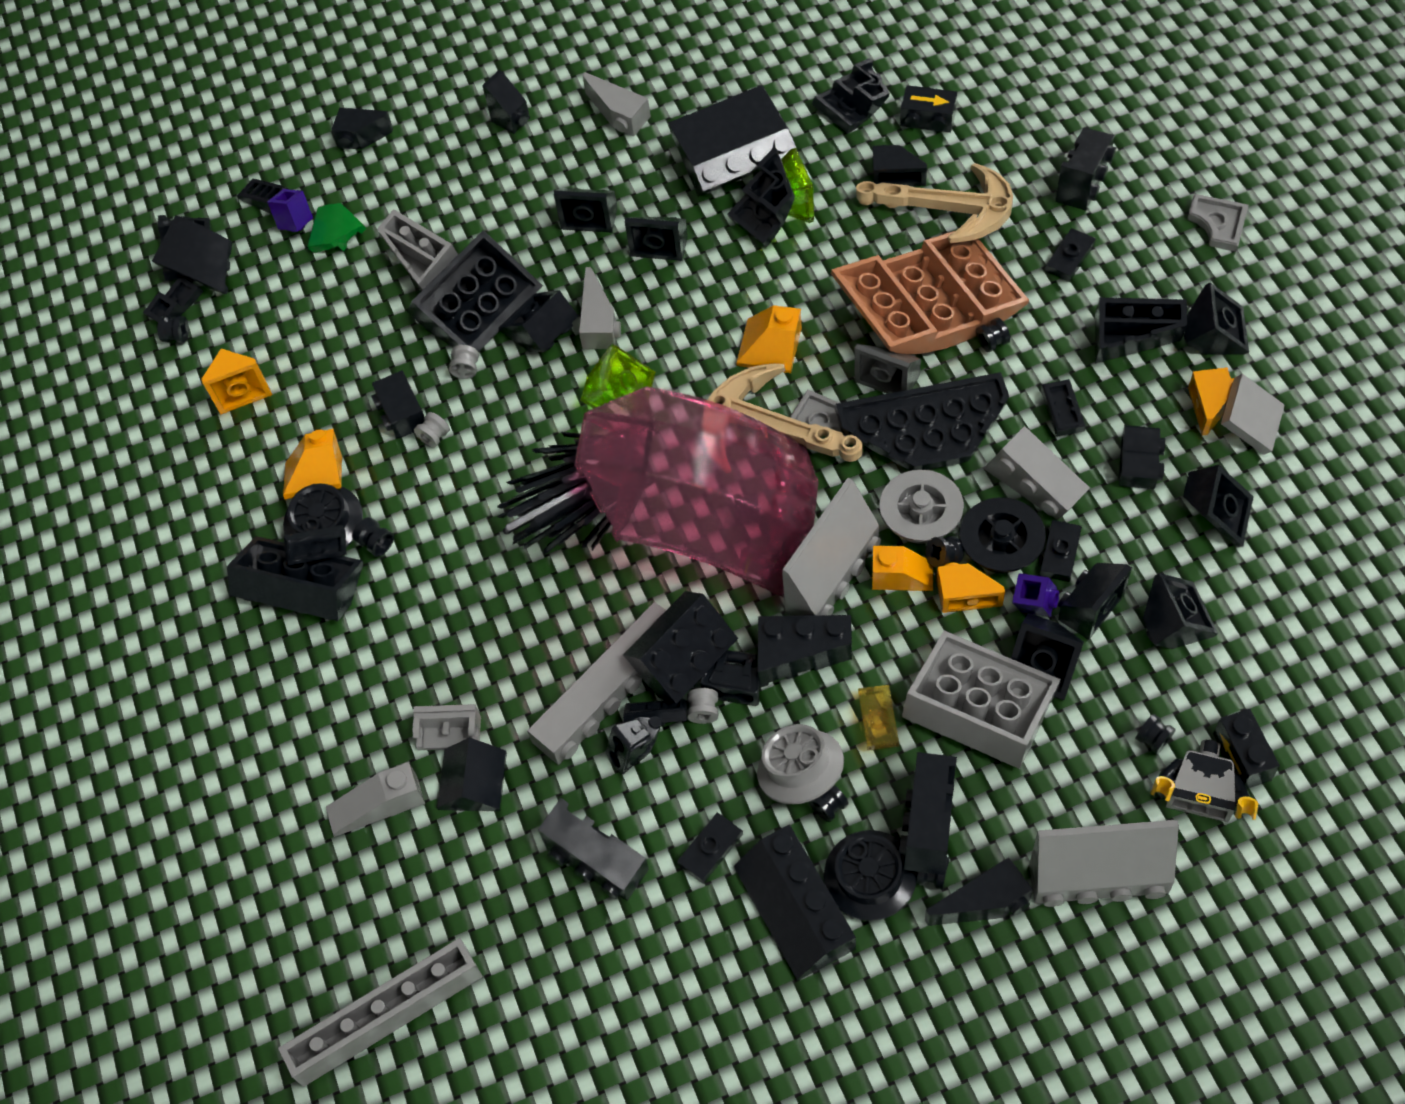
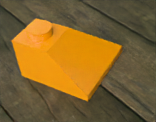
M773 305L748 318L736 362L737 366L750 368L764 364H784V373H791L802 330L801 309Z
M334 429L315 430L304 435L285 463L284 499L293 498L298 491L312 484L322 483L331 485L336 489L341 488L342 454Z

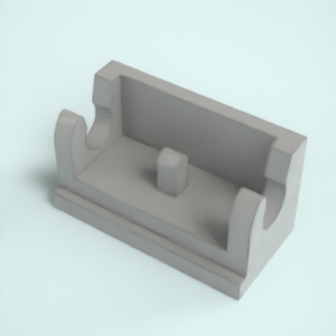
M475 704L415 706L413 709V738H416L417 750H445L469 737L480 741L481 716Z

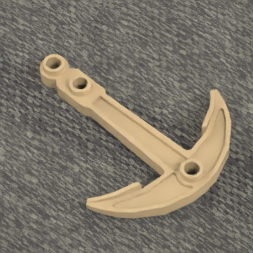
M976 163L971 165V170L978 178L984 193L915 188L908 185L890 183L875 184L871 181H863L856 186V198L862 205H871L876 202L877 204H885L889 208L916 206L973 214L959 229L948 236L950 243L982 238L998 230L1009 219L1013 206V194L1010 184L996 171Z
M784 364L758 365L730 376L708 398L703 409L700 428L708 457L724 474L730 472L726 461V441L724 436L729 424L803 444L807 449L832 457L840 455L843 460L848 462L856 461L862 456V442L854 435L844 436L842 432L817 424L810 425L742 401L750 390L753 393L758 392L768 381L784 372Z

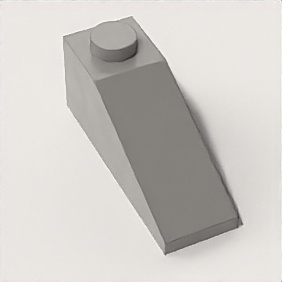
M585 72L582 75L586 95L612 127L620 132L635 136L651 117L648 98Z
M586 267L579 328L582 348L615 349L616 338H621V322L616 321L614 309L592 268Z
M407 762L377 773L327 805L326 810L332 833L336 837L423 805L425 801L417 775L410 763Z

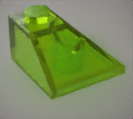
M793 148L781 159L795 195L788 216L811 223L814 222L813 184L797 149Z
M612 344L587 376L580 401L601 414L642 419L645 415L656 371Z

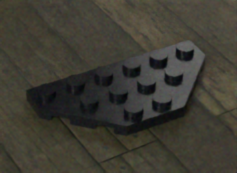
M999 372L836 403L835 412L843 435L856 436L865 447L910 471L928 470L970 461L1007 404L1009 393L1003 376Z

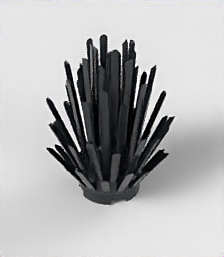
M561 432L564 437L580 439H574L576 444L548 445L549 447L532 449L534 453L543 454L565 452V454L548 457L550 461L563 460L565 463L506 482L509 485L521 482L523 486L516 488V492L521 494L499 504L497 508L503 509L535 494L538 495L497 516L501 519L506 516L519 517L508 523L503 529V533L506 535L530 523L529 527L513 536V544L558 521L526 542L523 549H527L544 537L553 538L569 527L547 544L543 554H546L558 544L560 546L583 526H587L598 514L618 500L582 542V548L586 547L600 530V533L591 545L593 551L617 518L620 519L621 523L617 531L620 537L643 490L654 483V475L648 460L643 461L637 451L640 446L628 432L617 437Z

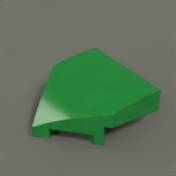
M341 203L319 206L307 247L313 253L332 249L336 246L344 252L347 249L348 240L353 235H357V232L362 234L367 228Z

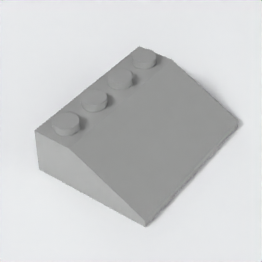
M850 478L846 479L782 570L785 614L789 616L832 615L834 611L833 605L838 598L842 600L850 587L849 582L853 576L858 577L865 566V559L869 553L873 554V546L880 545L879 524L855 482Z
M944 630L907 693L902 717L1020 769L1061 679Z
M1178 820L1039 830L1029 863L1035 904L1044 903V906L1055 907L1064 904V901L1077 900L1079 904H1091L1102 898H1111L1112 901L1121 902L1130 900L1132 896L1145 895L1147 899H1158L1166 896L1170 892L1175 879L1179 831Z

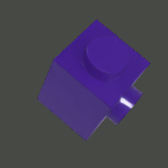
M283 189L268 201L277 228L280 230L298 232L304 229L305 225L313 219L304 192L301 190Z
M1019 573L1012 603L1021 613L1051 617L1053 608H1056L1059 602V590H1057L1055 584L1049 577Z

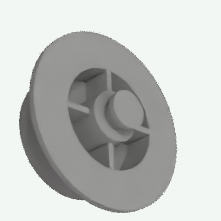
M912 470L896 476L883 489L879 503L880 514L886 526L904 540L916 544H926L932 540L931 538L944 537L959 524L964 508L963 497L956 484L948 477L930 470Z
M796 724L784 727L775 732L763 747L762 757L757 770L759 785L769 798L783 804H801L817 799L829 791L841 776L844 767L843 751L839 743L832 736L817 731L811 726Z

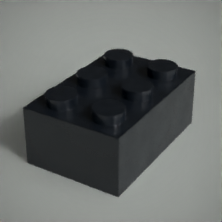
M685 591L623 656L659 699L677 704L738 640V637L704 594Z

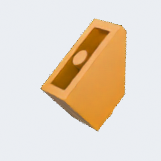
M1228 367L1193 371L1188 390L1202 436L1208 435L1224 415L1234 378L1230 377Z
M873 546L872 590L933 591V566L929 564L927 558L904 546Z
M953 562L938 567L937 587L942 613L1003 606L1004 586L969 563L959 564Z

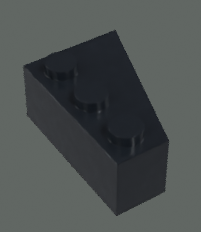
M1086 127L1082 129L1075 141L1074 151L1070 150L1067 158H1070L1069 162H1063L1061 165L1055 202L1087 210L1090 201H1096L1100 189L1098 183L1099 181L1104 182L1108 172L1107 162L1112 163L1116 154L1117 147H1113L1115 135Z
M1099 297L1095 312V364L1181 341L1187 327V299Z
M917 752L913 789L907 788L905 808H910L911 811H904L902 831L908 832V836L901 835L899 855L905 856L904 870L945 875L957 757Z
M560 798L538 829L548 851L547 856L560 866L566 863L573 867V872L582 880L590 882L592 879L602 885L600 889L614 899L620 896L628 901L649 870L646 858L613 834L609 837L592 826L594 821L586 816L584 820H581L570 813L567 807L569 803Z

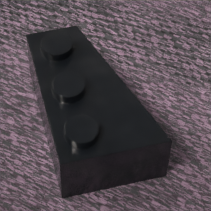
M851 615L758 616V679L761 687L768 686L769 682L787 677V679L796 677L797 673L813 668L816 671L852 659Z

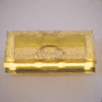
M889 685L859 688L858 698L867 750L898 747L899 738Z

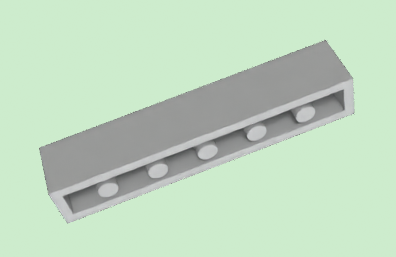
M656 602L527 730L532 744L557 765H560L564 759H570L576 753L578 745L586 737H591L595 734L600 726V722L607 715L614 714L620 707L621 701L629 693H634L640 687L642 677L623 654L666 611Z
M458 938L280 1046L278 1049L292 1078L305 1087L483 976L461 938Z

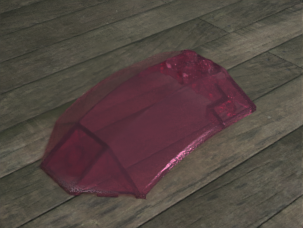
M643 387L584 413L575 467L580 476L584 474L593 490L590 494L600 513H605L613 526L611 533L616 542L622 540L687 556L732 573L784 598L782 570L814 526L818 478L815 475L807 449L803 444H799L784 433L727 406L699 397L653 387Z

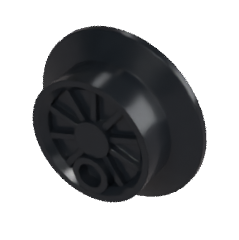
M322 483L306 486L298 491L289 503L283 522L284 534L290 535L343 525L346 532V547H348L354 541L352 535L355 527L363 520L362 506L358 498L350 490L342 486L339 489Z
M1005 497L991 498L976 504L966 513L960 527L962 547L969 558L984 569L995 573L1017 571L1033 563L1041 554L1046 538L1045 527L1039 515L1027 504Z
M865 830L843 838L832 849L825 863L824 882L843 913L859 920L877 921L893 916L909 902L916 887L917 871L904 870L905 856L899 855L900 840L882 831Z

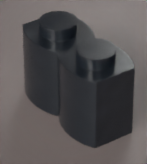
M1124 425L1120 446L1119 486L1155 489L1157 481L1163 480L1164 463H1159V455H1164L1165 438H1160V428Z

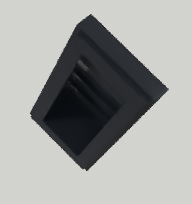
M253 178L237 197L272 215L268 201L281 190L288 188Z

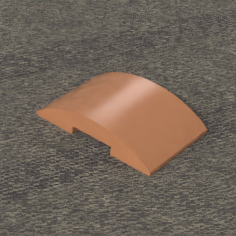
M955 231L924 240L921 249L893 258L882 260L879 255L831 270V275L887 349L899 354L929 353L970 340L977 336V327L981 325L987 326L995 318L1005 321L1026 306L1029 299L979 238L950 243L948 236Z

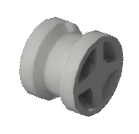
M458 345L452 348L451 358L453 360L449 364V372L457 378L469 379L474 377L477 371L475 363L479 358L478 351L468 345Z
M428 412L424 417L423 424H418L414 429L416 436L423 443L433 448L440 443L439 438L450 431V427L445 420L432 412Z
M697 688L687 693V702L690 704V708L687 711L689 721L706 724L718 719V709L715 707V704L718 702L717 691L709 688Z

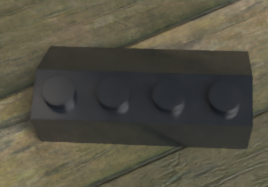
M255 536L227 566L230 596L247 601H255L272 607L285 608L297 611L298 613L323 617L327 620L339 621L352 604L363 567V560L337 556L288 566L285 558L284 542Z
M790 824L761 839L734 865L737 875L797 981L856 950V936Z

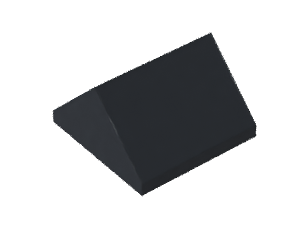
M470 737L446 748L444 751L437 809L500 811L507 751Z

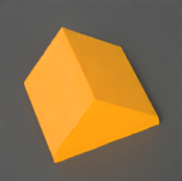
M222 348L201 379L220 415L273 395L254 358Z

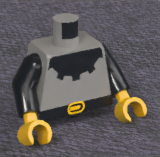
M1202 740L1199 752L1187 751L1184 759H1174L1160 772L1150 792L1153 796L1156 792L1164 794L1166 796L1165 801H1167L1166 808L1224 822H1229L1235 807V817L1241 819L1242 813H1246L1252 817V820H1256L1258 802L1250 797L1241 775L1234 771V762L1219 757L1221 745L1213 740Z

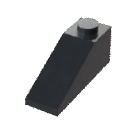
M1008 857L928 908L925 913V922L928 926L1004 918L1011 912L1015 916L1029 907L1033 889Z

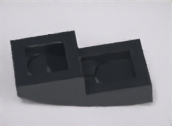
M180 275L165 295L161 292L157 293L143 313L156 322L163 315L176 318L181 316L199 298L203 290Z

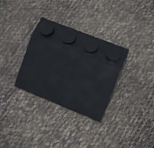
M763 85L667 123L698 197L758 173L760 171L757 166L758 163L773 147L777 149L782 162L792 159L798 153L786 123Z
M483 230L412 300L407 313L427 331L452 347L468 345L475 348L479 353L500 331L498 327L534 293H537L543 285Z

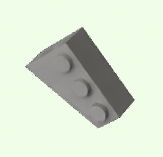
M394 209L377 228L388 247L421 291L458 256L451 243Z
M1025 426L984 468L1056 520L1067 513L1090 489L1086 483Z

